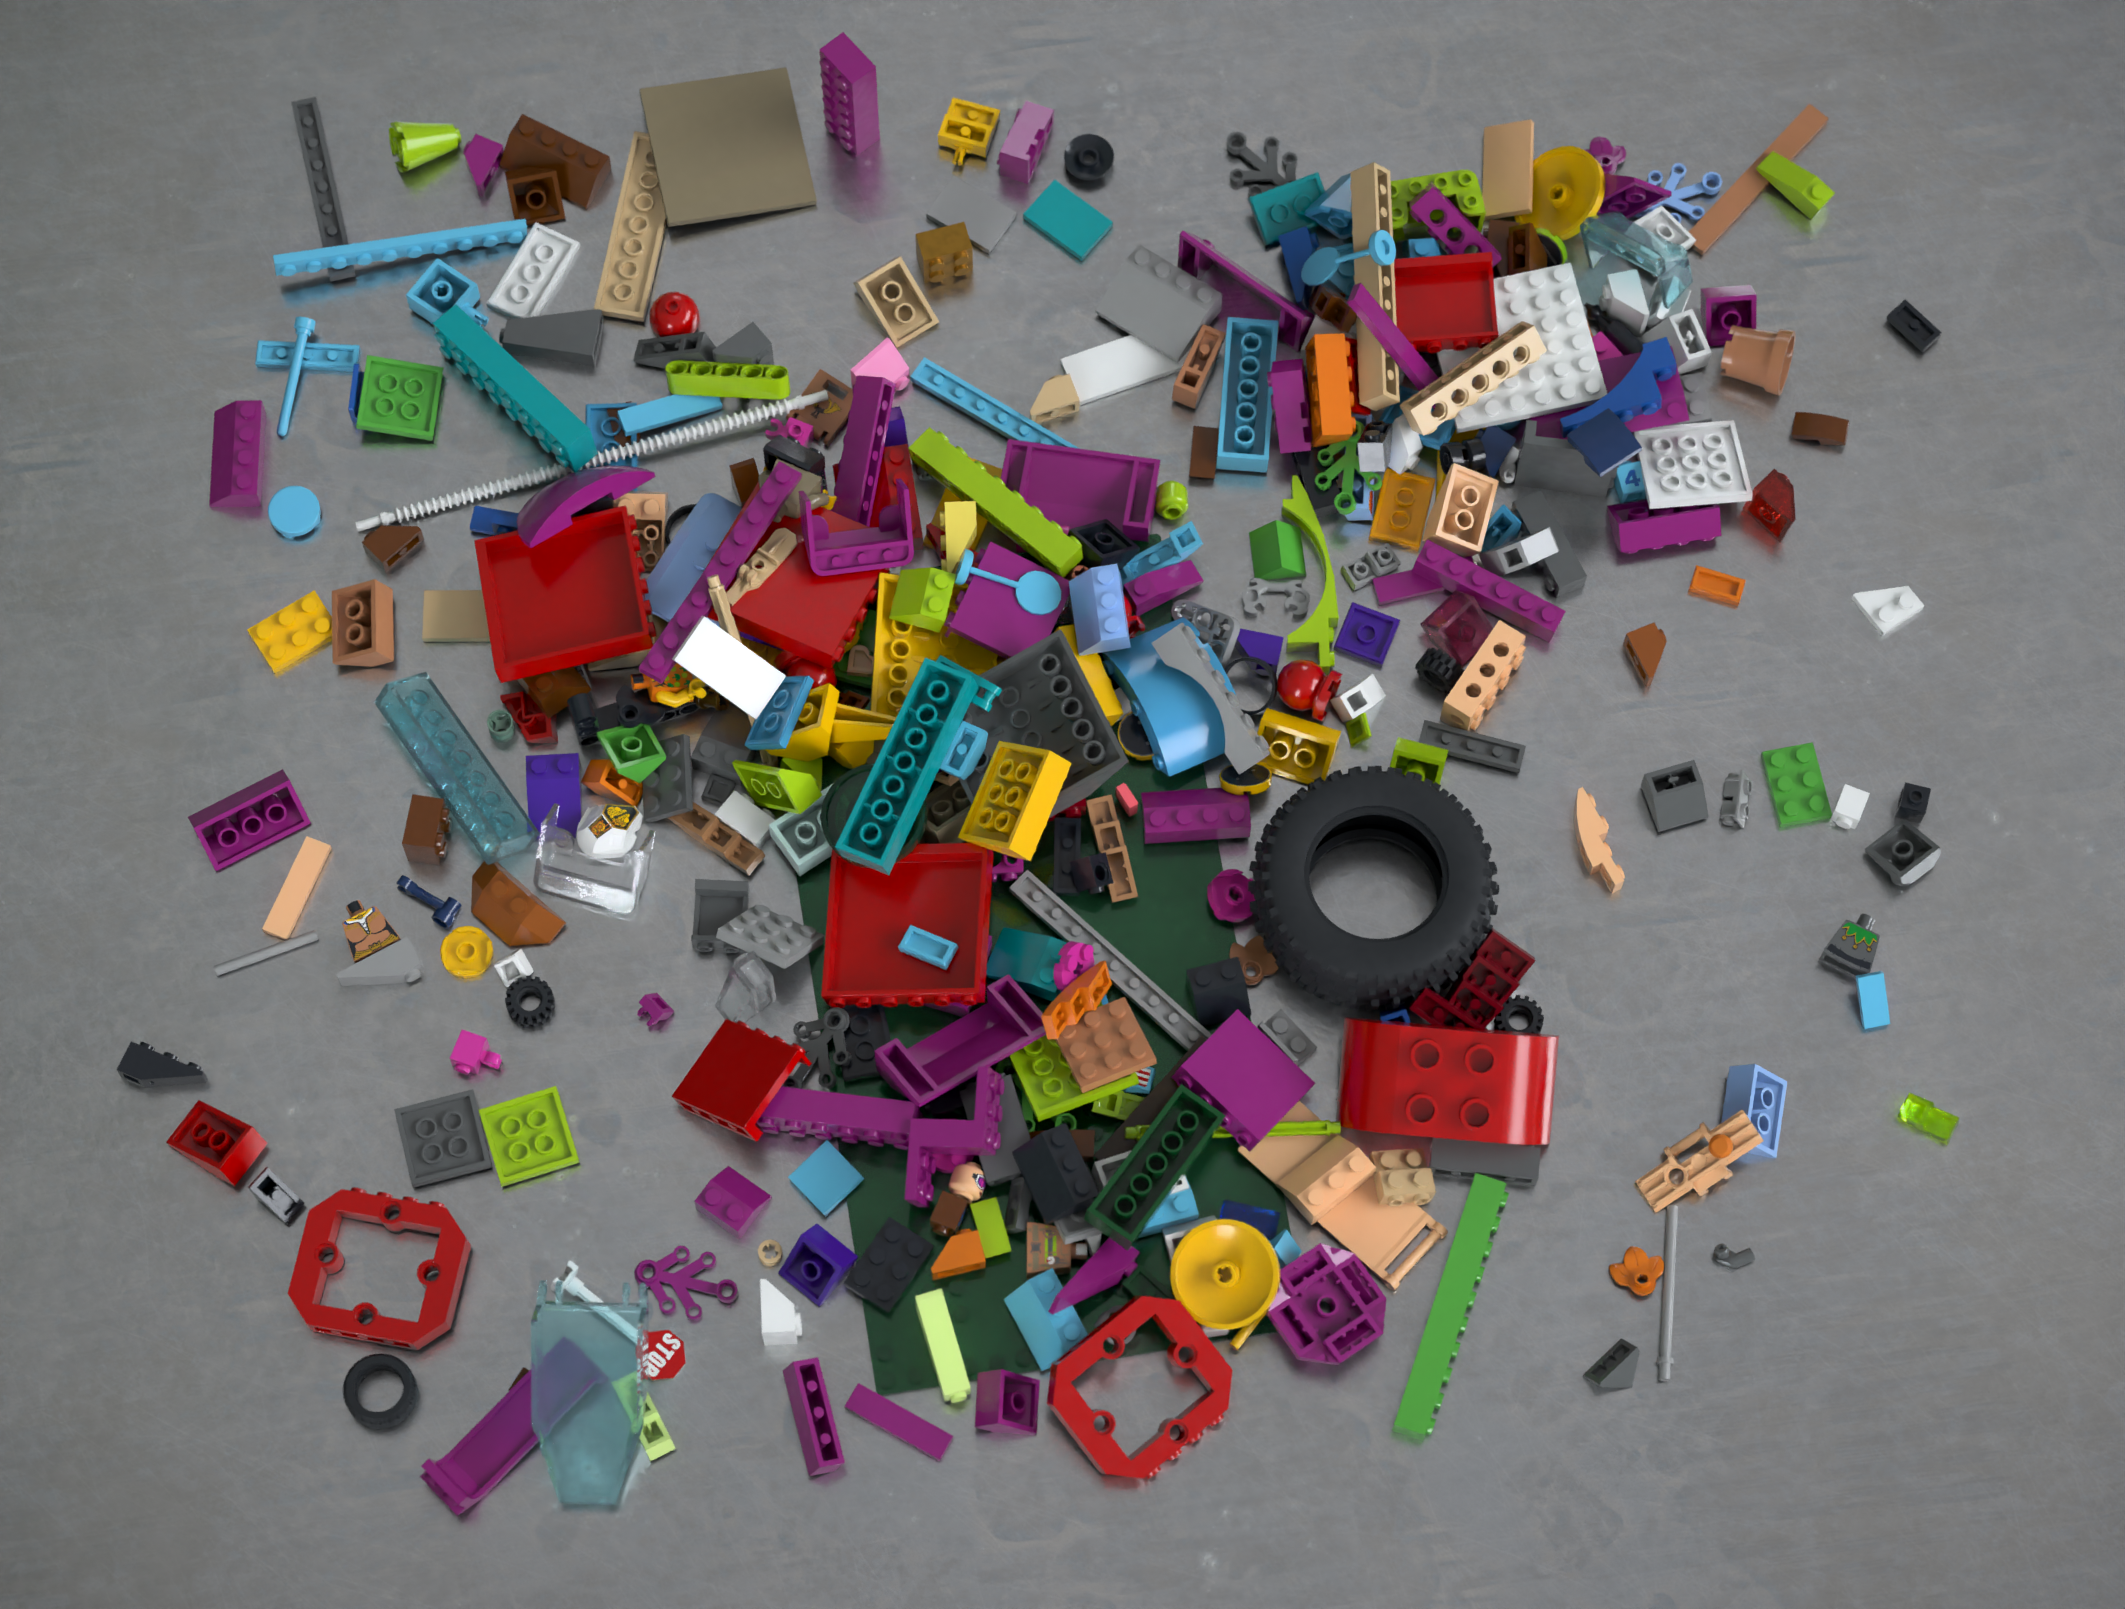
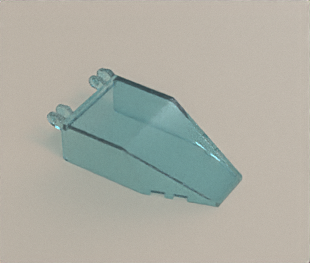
M540 1280L537 1303L531 1319V1425L540 1443L542 1456L545 1457L549 1468L548 1473L559 1503L615 1505L644 1424L648 1388V1291L646 1283H640L638 1288L639 1303H629L631 1292L629 1283H623L622 1303L563 1301V1281H557L555 1285L556 1301H546V1280Z

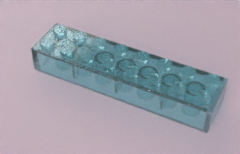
M423 672L386 683L374 701L375 705L438 795L444 799L446 806L487 865L527 852L539 836V831L429 675Z

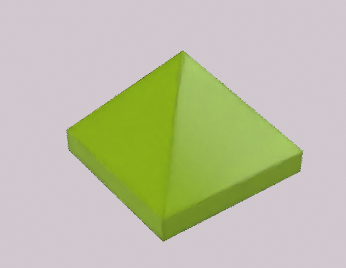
M1362 713L1345 723L1351 747H1355L1372 737L1366 713Z

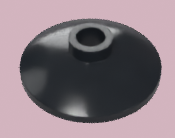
M1083 134L1075 137L1068 143L1064 152V162L1069 172L1075 177L1084 180H1095L1103 177L1110 171L1114 162V152L1109 142L1104 138L1094 134ZM1086 159H1091V160H1093V162H1092V163H1086L1085 160H1086Z

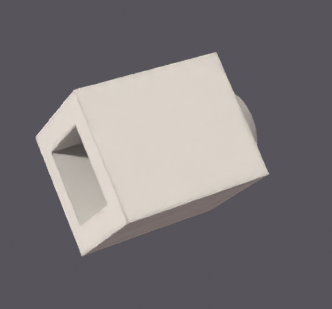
M1845 784L1831 820L1842 828L1856 829L1870 793Z

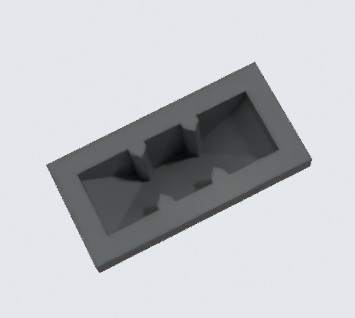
M1621 1338L1583 1375L1587 1380L1601 1388H1632L1640 1351L1638 1347Z

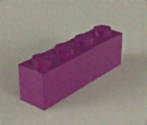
M816 1357L794 1361L783 1370V1375L808 1474L813 1476L834 1472L845 1461L819 1359Z

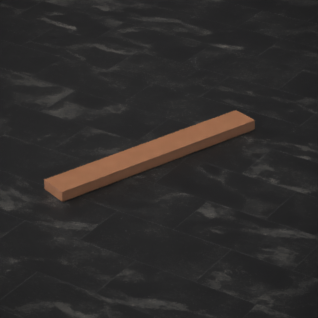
M1809 104L1691 228L1689 233L1696 239V242L1691 247L1703 255L1770 184L1756 168L1772 151L1792 161L1828 123L1829 118Z

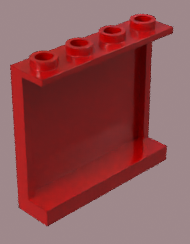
M1492 252L1394 260L1397 327L1417 352L1428 351L1430 353H1438L1448 349L1464 351L1467 348L1477 347L1482 349L1499 337Z
M725 1019L672 1097L685 1111L757 1142L763 1133L755 1124L796 1064L800 1062L810 1066L811 1062L804 1055L806 1051L795 1043L788 1045L776 1035L771 1038L759 1028L752 1030L740 1020L733 1022Z

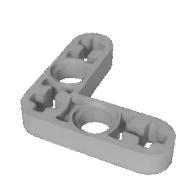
M1184 599L1177 600L1171 610L1174 620L1185 617L1197 629L1209 633L1210 636L1207 643L1212 650L1217 645H1221L1223 648V654L1218 659L1225 669L1240 632L1239 621L1232 616ZM1182 608L1194 612L1193 617L1182 614ZM1208 612L1211 619L1209 624L1203 627L1201 617ZM1224 624L1231 626L1229 631L1223 629ZM1219 637L1227 639L1226 642L1218 640Z

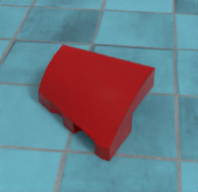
M523 691L500 695V700L505 704L528 742L540 744L558 742L556 714L548 719L529 694H525Z

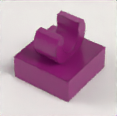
M658 993L645 994L639 1001L642 1008L638 1010L637 1015L639 1017L644 1016L648 1012L651 1015V1019L647 1022V1025L653 1026L659 1020L668 1019L674 1010Z

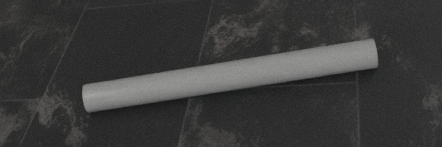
M313 930L215 965L214 969L216 975L219 976L319 939L316 931Z

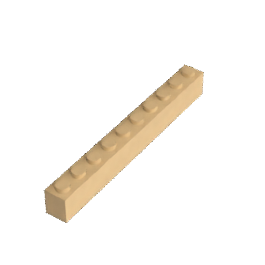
M1375 162L1350 172L1353 253L1369 249V238L1375 231L1385 230L1393 238L1390 170ZM1371 255L1354 259L1355 285L1362 283L1397 326L1394 262L1387 266H1380L1375 263ZM1357 316L1359 404L1378 411L1400 402L1398 364Z

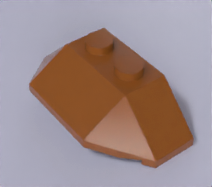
M488 856L472 875L471 913L509 946L551 943L565 926L566 922L491 856Z

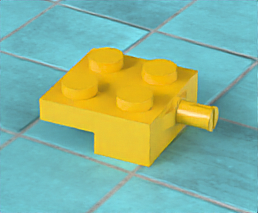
M952 97L948 112L943 118L938 133V145L956 150L952 160L954 165L957 164V161L958 166L962 165L965 153H972L983 157L987 156L1000 117V110Z

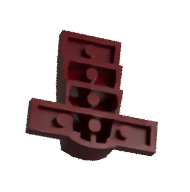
M1492 928L1482 940L1480 948L1475 950L1470 957L1473 961L1469 967H1463L1458 975V980L1453 983L1445 999L1430 988L1425 987L1420 991L1415 1001L1412 1000L1408 1005L1409 1009L1431 1025L1487 1029L1486 1026L1503 1009L1504 1002L1518 988L1520 979L1536 961L1535 957Z

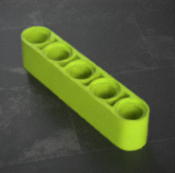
M676 360L668 363L665 367L668 390L676 395L780 400L788 397L791 393L788 369L780 365Z

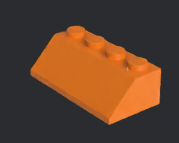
M1345 333L1314 334L1305 347L1312 443L1313 447H1320L1348 440L1353 432L1356 431L1355 417H1351L1354 394L1352 391H1349V382L1352 380L1351 366H1347V357L1350 355L1349 341H1345Z

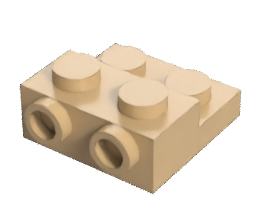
M1423 1148L1372 1151L1370 1153V1161L1376 1167L1373 1177L1379 1205L1388 1204L1395 1207L1403 1203L1423 1205L1431 1202L1436 1189L1432 1170L1427 1168Z

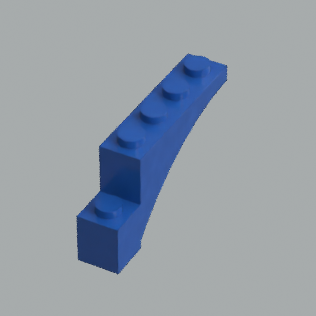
M1667 337L1642 344V353L1632 369L1607 395L1581 411L1561 418L1560 431L1562 437L1566 438L1567 434L1608 408L1623 423L1630 421L1635 416L1641 414L1650 415L1661 409L1662 397L1656 380L1665 381L1676 374V361Z

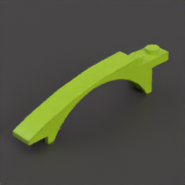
M1292 475L1291 499L1282 500L1281 515L1297 527H1300L1314 544L1324 569L1325 589L1316 610L1310 618L1297 630L1287 635L1286 652H1317L1318 665L1322 667L1327 675L1329 674L1330 667L1335 665L1334 651H1330L1329 643L1334 642L1333 628H1337L1339 619L1334 573L1324 534L1310 499L1298 476Z

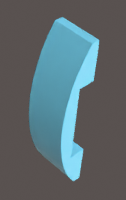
M1190 521L1169 533L1170 537L1135 555L1120 571L1123 590L1124 584L1145 573L1178 564L1200 548L1203 542L1193 522Z

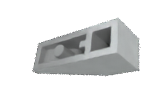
M407 936L336 973L341 986L401 984L405 981L412 982L418 979L425 970Z

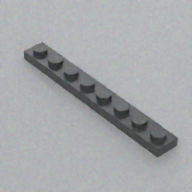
M312 97L293 101L291 103L322 246L326 248L347 245L346 230L317 99ZM347 265L341 269L327 268L330 281L355 276L353 265Z

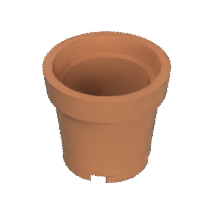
M1732 325L1729 334H1733L1732 341L1726 340L1721 361V368L1723 369L1721 375L1764 387L1766 392L1780 396L1792 361L1795 331L1780 329L1778 332Z

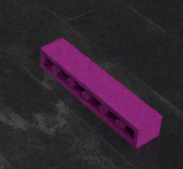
M857 375L855 385L853 386L851 409L848 412L847 430L843 438L844 446L838 465L837 483L834 487V496L837 499L830 511L869 527L896 384L883 377Z
M1428 539L1412 569V572L1442 586L1444 589L1550 643L1566 612Z

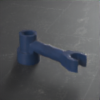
M402 875L396 883L399 885L397 889L410 896L413 895L436 908V911L431 916L432 920L440 927L449 929L455 921L454 916L462 905L452 897H448L446 901H443L420 888L408 877Z

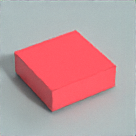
M1122 783L1117 786L1115 796L1128 816L1131 817L1138 811V802L1126 784Z

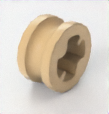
M771 1239L762 1242L758 1248L759 1260L765 1266L771 1267L779 1264L783 1256L781 1245ZM774 1247L777 1256L775 1258L771 1256L772 1259H767L764 1250Z

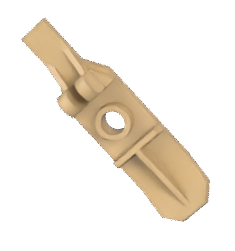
M786 528L776 529L768 541L761 548H758L752 558L740 567L737 572L736 582L726 593L731 607L747 591L759 588L790 555L797 545L794 533ZM760 565L763 568L757 569L755 566Z

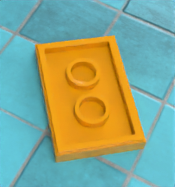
M1387 468L1384 473L1369 540L1419 551L1436 479L1403 472L1399 475L1393 469Z

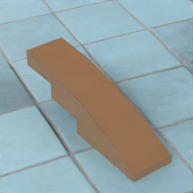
M1112 795L1086 800L1098 854L1106 852L1114 883L1107 885L1112 903L1138 897L1127 847L1124 844Z
M694 802L693 811L668 817L670 821L695 840L747 875H750L765 857L762 850L744 840L740 833L721 823L717 816Z

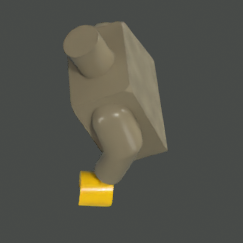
M777 459L775 461L773 470L780 461L802 473V478L773 522H780L784 515L793 519H798L801 516L798 491H804L811 501V511L818 507L828 510L833 508L837 497L827 495L828 491L823 490L821 493L822 477ZM764 467L763 472L758 477L760 489L772 472L767 467Z

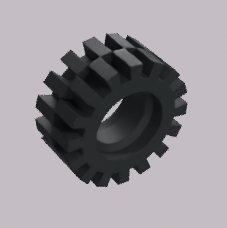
M1428 648L1415 666V669L1418 670L1417 673L1422 675L1421 678L1424 681L1427 680L1430 686H1435V689L1438 691L1441 689L1442 693L1445 694L1451 692L1464 672L1461 669L1462 666L1455 663L1456 660L1454 658H1449L1447 653L1443 654L1442 650H1436L1435 648Z
M526 976V980H522V977L517 979L518 983L512 982L510 985L511 989H507V998H505L506 1008L511 1019L515 1020L518 1025L524 1024V1027L527 1028L531 1024L534 1027H538L539 1022H542V1024L546 1023V1018H551L553 1015L552 1010L555 1009L553 992L545 980L542 982L536 976L535 979H532L531 976ZM527 993H535L540 997L539 1006L531 1011L524 1010L520 1006L522 996Z
M1516 995L1513 999L1510 996L1504 1002L1503 1009L1494 1018V1029L1540 1034L1544 1015H1541L1542 1009L1536 1006L1537 1002L1535 1000L1529 1001L1528 996H1525L1524 999L1520 998V995ZM1515 1012H1522L1528 1017L1529 1025L1523 1030L1514 1029L1509 1024V1016Z

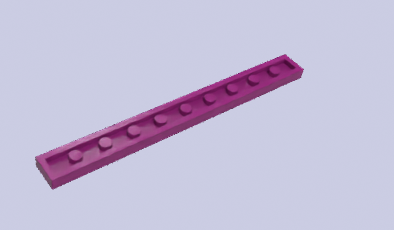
M780 461L778 462L640 664L639 672L661 684L676 664L672 658L701 616L707 618L714 608L708 591L707 577L718 574L720 583L724 585L725 590L727 589L740 567L744 564L801 480L802 473Z

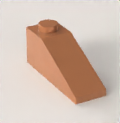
M1204 324L1202 325L1174 383L1172 400L1191 408H1196L1226 337L1225 332Z

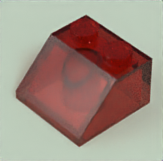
M1774 468L1753 489L1752 501H1746L1743 509L1781 543L1796 520L1794 486L1786 475L1779 473Z

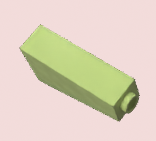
M942 1289L915 1296L916 1311L944 1401L951 1400V1403L963 1401L967 1398V1395L971 1394V1387Z

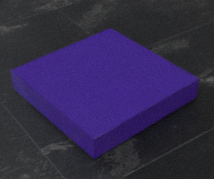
M1352 602L1333 650L1382 668L1399 627L1400 620Z

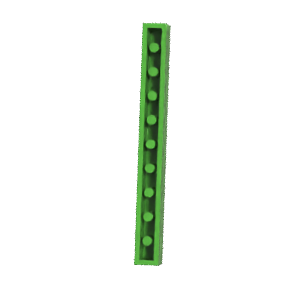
M1475 1173L1392 1429L1394 1432L1424 1441L1426 1434H1432L1436 1419L1431 1418L1434 1408L1440 1409L1444 1393L1440 1392L1442 1382L1448 1384L1453 1369L1448 1367L1450 1357L1456 1359L1461 1344L1456 1342L1459 1332H1465L1469 1319L1464 1314L1467 1307H1473L1477 1294L1472 1289L1475 1282H1481L1485 1267L1480 1266L1483 1257H1489L1493 1242L1488 1241L1491 1232H1497L1501 1217H1497L1496 1214L1499 1207H1505L1509 1195L1508 1192L1504 1191L1506 1187L1505 1182Z

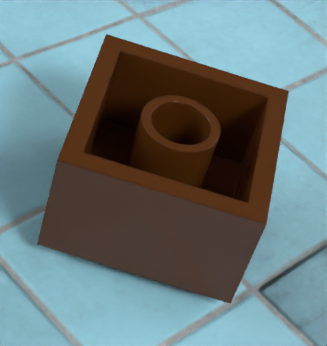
M412 794L402 841L408 861L439 866L441 857L445 858L447 842L444 841L446 833L451 832L452 817H449L450 810L446 807L444 799Z

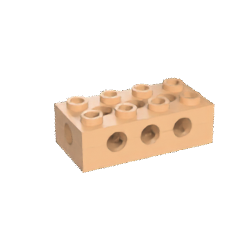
M1499 620L1444 700L1440 720L1451 727L1467 731L1473 729L1475 731L1483 719L1481 716L1484 710H1489L1494 704L1498 689L1503 690L1507 685L1512 668L1516 670L1524 658L1522 655L1526 650V646H1524L1526 636Z

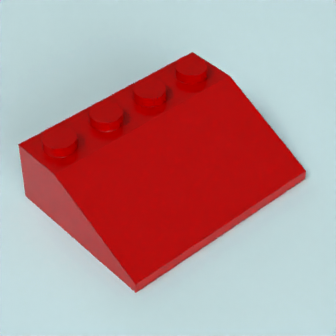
M908 444L884 447L869 527H879V514L884 507L898 504L896 479H902L909 488L914 551L924 550ZM839 463L832 465L835 485L838 478Z

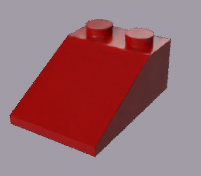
M200 1100L197 1101L166 1141L169 1146L214 1176L233 1186L238 1183L268 1144L253 1126Z

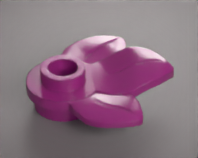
M1601 136L1593 138L1590 142V149L1585 150L1600 163L1604 174L1613 175L1617 170V165L1623 162L1626 157L1624 146L1612 147L1610 141Z

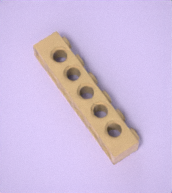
M1521 321L1399 406L1413 431L1423 436L1431 434L1437 429L1438 425L1455 418L1460 410L1475 404L1479 400L1478 398L1486 392L1497 389L1502 381L1516 376L1521 368L1539 360L1540 355L1547 350L1535 326ZM1517 348V353L1513 357V352ZM1495 362H1497V366L1493 370V365ZM1477 376L1476 382L1472 385L1473 378ZM1456 390V395L1454 398H1451L1453 391ZM1436 404L1435 410L1431 413L1432 406Z

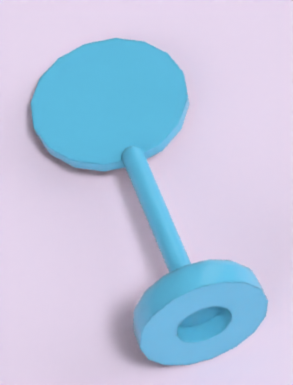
M1378 230L1371 234L1369 238V249L1340 256L1339 252L1332 247H1324L1317 250L1305 262L1301 271V278L1309 286H1318L1332 277L1339 263L1371 255L1375 263L1380 266L1390 265L1396 257L1393 238L1387 231Z
M964 549L955 573L954 584L963 585L969 573L1016 588L1015 596L1018 603L1025 611L1031 614L1045 615L1057 608L1061 601V589L1053 576L1041 571H1032L1023 575L1016 582L972 567L974 554L971 550Z

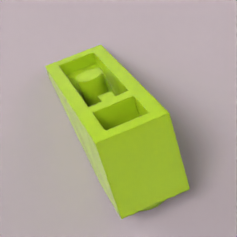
M1774 151L1756 168L1763 177L1810 220L1835 194L1816 175Z

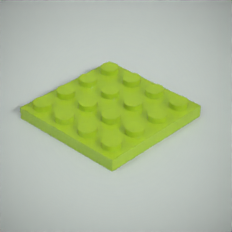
M1046 1035L1008 1056L1038 1122L1139 1084L1138 1076L1134 1072L1082 1093L1056 1040H1048Z

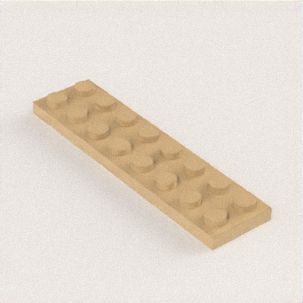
M634 131L594 309H601L602 314L605 316L642 322L645 320L667 222L648 133Z

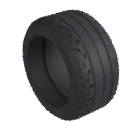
M379 1353L361 1358L350 1368L343 1384V1397L347 1408L358 1422L370 1428L385 1429L398 1425L410 1415L416 1404L418 1388L415 1377L406 1363L393 1355ZM390 1371L397 1374L403 1382V1393L399 1401L392 1408L381 1412H373L363 1408L357 1397L362 1381L371 1373Z

